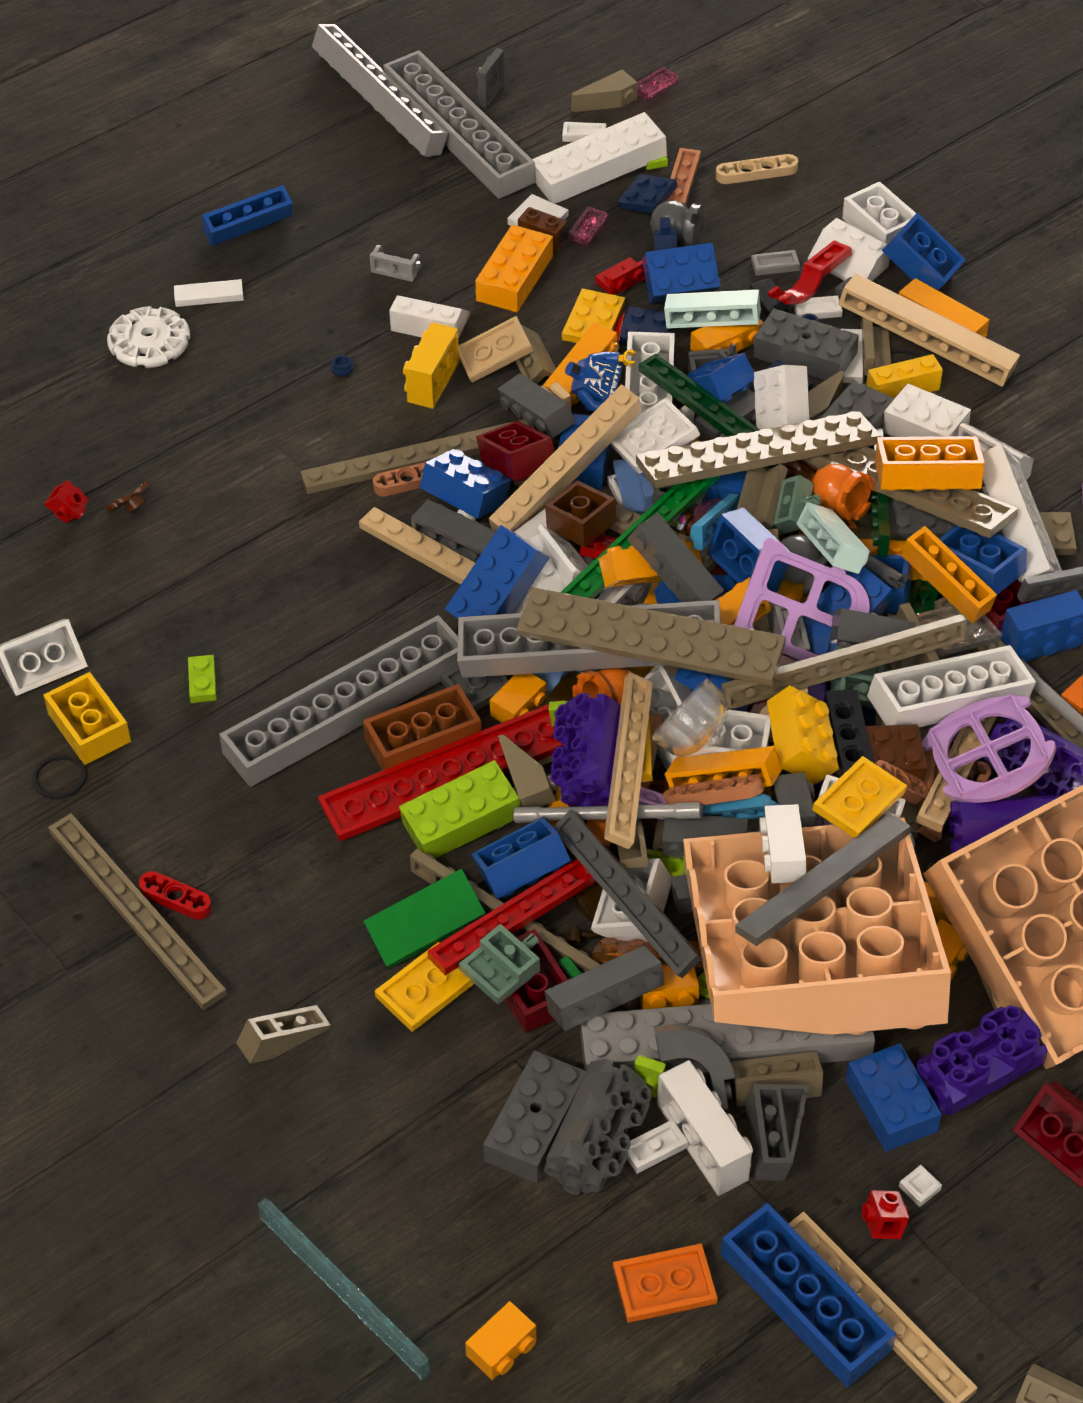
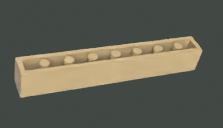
M856 273L843 289L838 305L1002 387L1014 372L1020 357L1019 354Z
M621 384L489 517L491 529L497 531L499 526L502 525L515 531L545 509V505L562 493L641 413L640 398Z

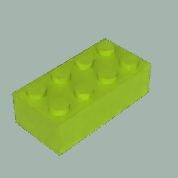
M494 760L400 805L399 809L403 825L418 850L424 854L428 853L436 859L514 821V808L521 807L518 795Z

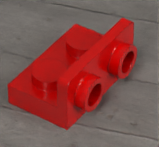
M629 257L596 275L595 283L608 294L617 295L645 279L642 260L636 262Z

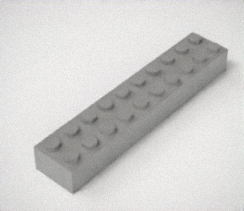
M418 50L383 65L384 71L448 132L445 146L498 199L535 183V162L421 51Z
M719 600L633 606L722 624ZM522 613L459 617L457 662L462 678L664 665L518 636L516 629Z
M437 615L220 733L223 755L249 787L254 786L362 726L363 720L391 710L441 682L442 674L458 666V636Z
M711 1004L607 1012L580 1024L584 1071H587L590 1062L602 1059L614 1061L613 1067L620 1069L623 1064L635 1071V1061L638 1055H642L665 1063L666 1071L690 1060L695 1069L699 1068L702 1073L708 1072L704 1065L694 1059L660 1060L654 1027L669 1024L688 1025L707 1033L721 1046L730 1062L817 1051L820 1063L852 1061L873 1054L875 1044L873 1031H868L861 1035L847 1033L828 1035L714 1022Z

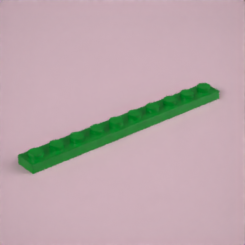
M720 476L675 484L607 549L621 546L622 550L628 549L632 544L627 538L638 525L656 513H659L670 526ZM607 549L560 593L594 599L605 588L598 558L605 555Z

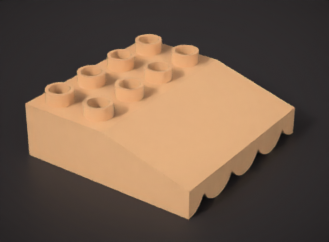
M1083 785L939 860L923 873L977 970L998 1001L1005 1008L1011 1005L1018 1007L1021 1011H1025L1040 1029L1042 1037L1038 1038L1040 1046L1045 1044L1048 1050L1045 1063L1043 1064L1045 1069L1051 1068L1083 1050Z
M898 818L906 823L905 818ZM835 825L803 827L802 835L806 857V873L854 838ZM751 832L683 839L684 867L714 1022L828 1035L845 1033L861 1035L875 1030L895 1028L920 1029L926 1025L948 1023L951 971L910 835H907L758 946L735 933V925L794 883H771L770 872H765L764 855H768V853L762 852V836H766V834Z

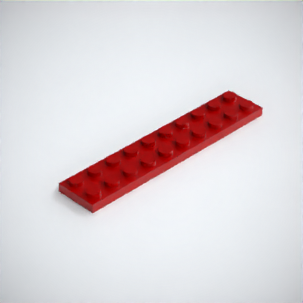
M548 704L318 796V800L339 842L400 818V805L494 760L504 775L510 773L498 738L502 734L537 762L552 756L554 750L564 744L553 737L554 726L551 724Z

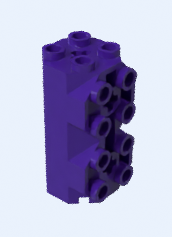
M580 693L566 702V704H561L555 711L556 720L553 737L564 745L557 747L552 754L553 762L550 781L561 787V801L570 807L608 806L620 704L605 694H597V698H590L589 693Z
M1002 717L1006 719V722L1003 725L998 723L989 739L993 741L1023 726L1012 719ZM1039 725L1045 742L1049 740L1055 742L1056 752L1047 770L1031 785L1037 788L1038 793L1042 796L1064 795L1083 785V748ZM1025 738L997 752L1007 772L1015 770L1025 763L1030 753L1031 740ZM988 757L983 758L984 760L990 762Z
M1062 795L1007 797L982 803L950 801L951 817L947 819V831L953 835V839H951V853L970 845Z
M1010 1005L1006 1008L999 1007L982 1016L980 1026L970 1032H953L935 1042L933 1051L918 1059L916 1071L941 1112V1116L944 1114L951 1116L1044 1064L1048 1050L1045 1044L1040 1046L1038 1038L1042 1037L1041 1031L1025 1011H1021L1018 1007Z

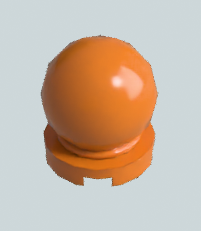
M828 464L818 470L811 481L814 483L812 496L818 494L821 497L819 506L833 510L841 518L848 521L851 519L859 520L871 506V502H868L871 490L875 491V482L872 476L866 473L854 472L848 466L842 464Z
M625 667L599 669L596 672L590 670L576 676L578 682L572 688L573 698L580 693H589L590 698H597V694H605L620 704V715L624 679L631 671Z

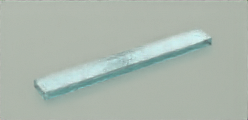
M266 1198L259 1202L257 1206L260 1219L421 1380H424L430 1374L429 1358L274 1204Z

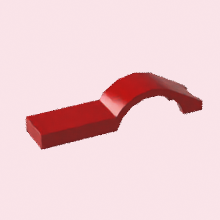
M835 240L804 263L803 272L799 280L790 290L783 292L780 287L775 286L768 291V297L778 299L784 304L806 302L816 293L823 277L852 255V248Z

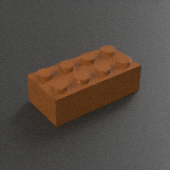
M456 684L363 720L365 741L383 771L480 732L481 720L461 686Z

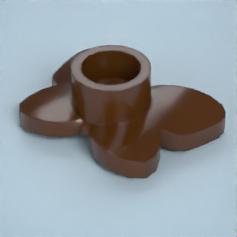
M146 480L132 493L116 499L115 503L107 505L105 509L107 512H111L125 505L129 513L133 512L146 502L141 493L149 486V483Z

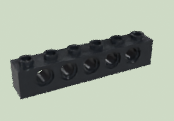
M857 689L826 691L823 702L827 704L829 709V719L833 730V740L839 770L834 772L833 776L840 778L862 756L873 763L874 760Z

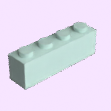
M759 290L667 294L664 307L666 327L687 328L759 324L761 312Z
M807 502L797 522L799 528L832 566L859 574L868 560L870 551L833 510Z

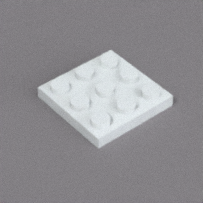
M665 398L639 414L610 445L640 474L642 471L636 464L637 454L646 453L651 450L668 449L672 446L687 445L700 436L697 427Z

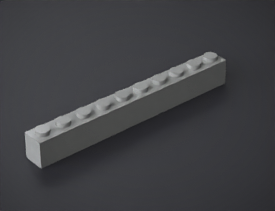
M318 24L312 47L319 53V56L324 58L342 78L347 80L352 88L357 90L376 111L385 117L386 121L396 128L397 132L401 133L410 144L420 151L421 155L425 157L441 155L448 132L335 24Z

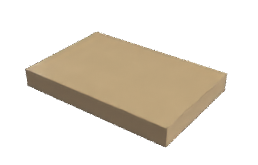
M517 316L459 345V358L470 381L473 383L534 350Z

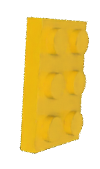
M581 289L562 332V340L577 343L593 322L614 331L615 325L625 306V297Z
M862 756L814 802L812 810L851 837L856 838L870 828L906 793L907 785Z
M428 950L375 990V997L412 1032L474 984L459 970V967L444 975L427 958Z

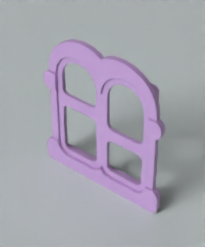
M767 538L763 542L734 626L755 630L752 625L762 600L787 609L788 616L781 635L786 636V643L782 654L801 661L819 655L792 645L791 637L799 616H806L829 627L832 626L833 615L817 609V602L826 581H831L847 589L851 597L849 610L869 613V598L864 587L856 579L846 575L844 569L834 566L829 568L785 550L783 543ZM775 561L784 562L814 576V581L805 603L797 602L768 590L767 582Z

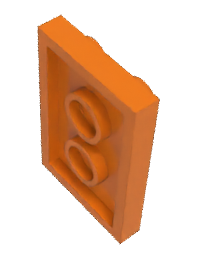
M702 1243L613 1262V1270L627 1323L717 1304L718 1298Z

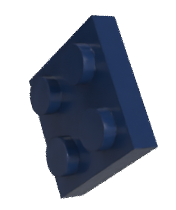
M639 174L618 200L620 209L652 213L657 205L667 201L678 187L676 179Z
M629 306L621 328L619 343L627 345L628 332L669 333L671 328L666 327L665 312Z

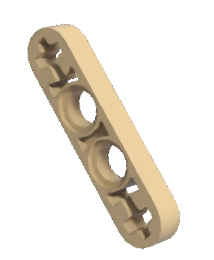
M791 154L722 163L716 167V180L721 184H732L793 175L798 170V158ZM769 166V167H772V168H771V169H765V168H762V167ZM748 169V170H751V171H750V172H744V171H742V170Z

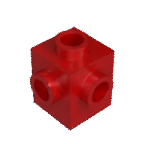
M66 480L53 489L44 505L58 519L68 523L74 518L78 520L86 512L84 507L89 498L79 488Z
M871 1190L867 1202L862 1206V1218L868 1225L872 1239H901L908 1223L909 1215L907 1205L903 1203L899 1191Z

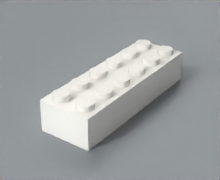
M643 112L532 159L535 162V183L548 200L556 204L647 165V162L667 156L666 136L649 116Z
M628 332L627 350H634L636 356H627V360L636 362L632 367L626 366L625 387L640 398L641 413L665 398L672 403V395L639 372L638 368L639 363L655 353L673 365L675 333Z
M1001 443L983 452L984 494L1018 508L1017 517L999 531L1001 536L1027 548L1026 572L1018 578V581L1022 583L1024 578L1062 571L1019 461Z
M1011 645L874 674L867 697L885 725L918 724L919 728L937 724L962 707L984 699L1005 696L1007 694L1030 698L1036 681Z

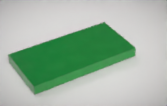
M461 868L364 920V923L389 970L432 947L437 942H441L485 916L486 913Z

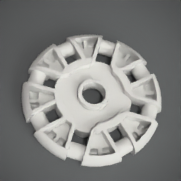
M151 306L140 307L130 310L129 314L121 315L115 320L109 329L110 333L107 335V344L112 355L117 356V360L132 367L144 365L145 368H154L168 364V360L172 358L174 360L177 359L185 351L190 339V329L185 319L180 318V315L175 311L164 307H159V309H153Z

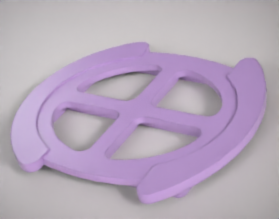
M1007 694L977 701L953 712L929 730V733L922 741L923 750L930 751L933 749L936 765L943 779L948 784L943 788L947 797L973 803L996 801L1024 790L1043 775L1055 756L1056 745L1052 740L1045 742L1043 733L1036 720L1025 709L1031 705L1029 697ZM1000 716L1012 719L1023 727L991 741L980 722L986 717ZM971 726L981 746L949 759L948 749L953 737L963 727ZM1025 738L1030 739L1031 749L1025 763L1021 767L1007 772L997 752ZM988 757L998 777L987 782H975L961 777L955 771L957 768L979 758Z

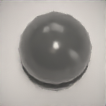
M677 200L665 201L657 205L652 211L650 219L652 233L655 236V230H660V218L669 217L670 229H675V235H677V244L684 241L685 246L698 245L700 239H696L698 229H703L704 225L703 205L693 203L689 209L684 203Z
M793 535L781 541L790 552L829 568L833 567L807 536ZM788 564L783 580L794 585L804 584L803 593L809 595L814 576Z

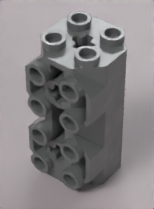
M609 1059L590 1062L546 1158L544 1172L554 1177L564 1185L565 1191L573 1195H579L580 1192H599L602 1190L607 1177L616 1176L621 1173L631 1145L630 1139L626 1135L627 1131L631 1127L642 1125L650 1107L649 1101L652 1098L651 1089L645 1084V1081L629 1066L622 1064L620 1069L613 1067L614 1061Z

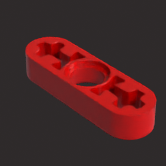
M154 871L143 874L139 879L140 891L146 899L196 920L205 919L212 911L210 897L200 890ZM174 891L183 893L182 897L177 900L169 899L168 895Z

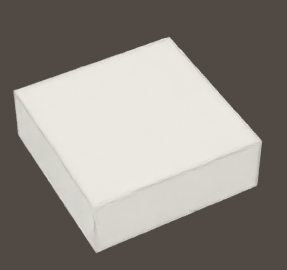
M920 1165L900 1181L899 1187L921 1207L941 1190L942 1184Z

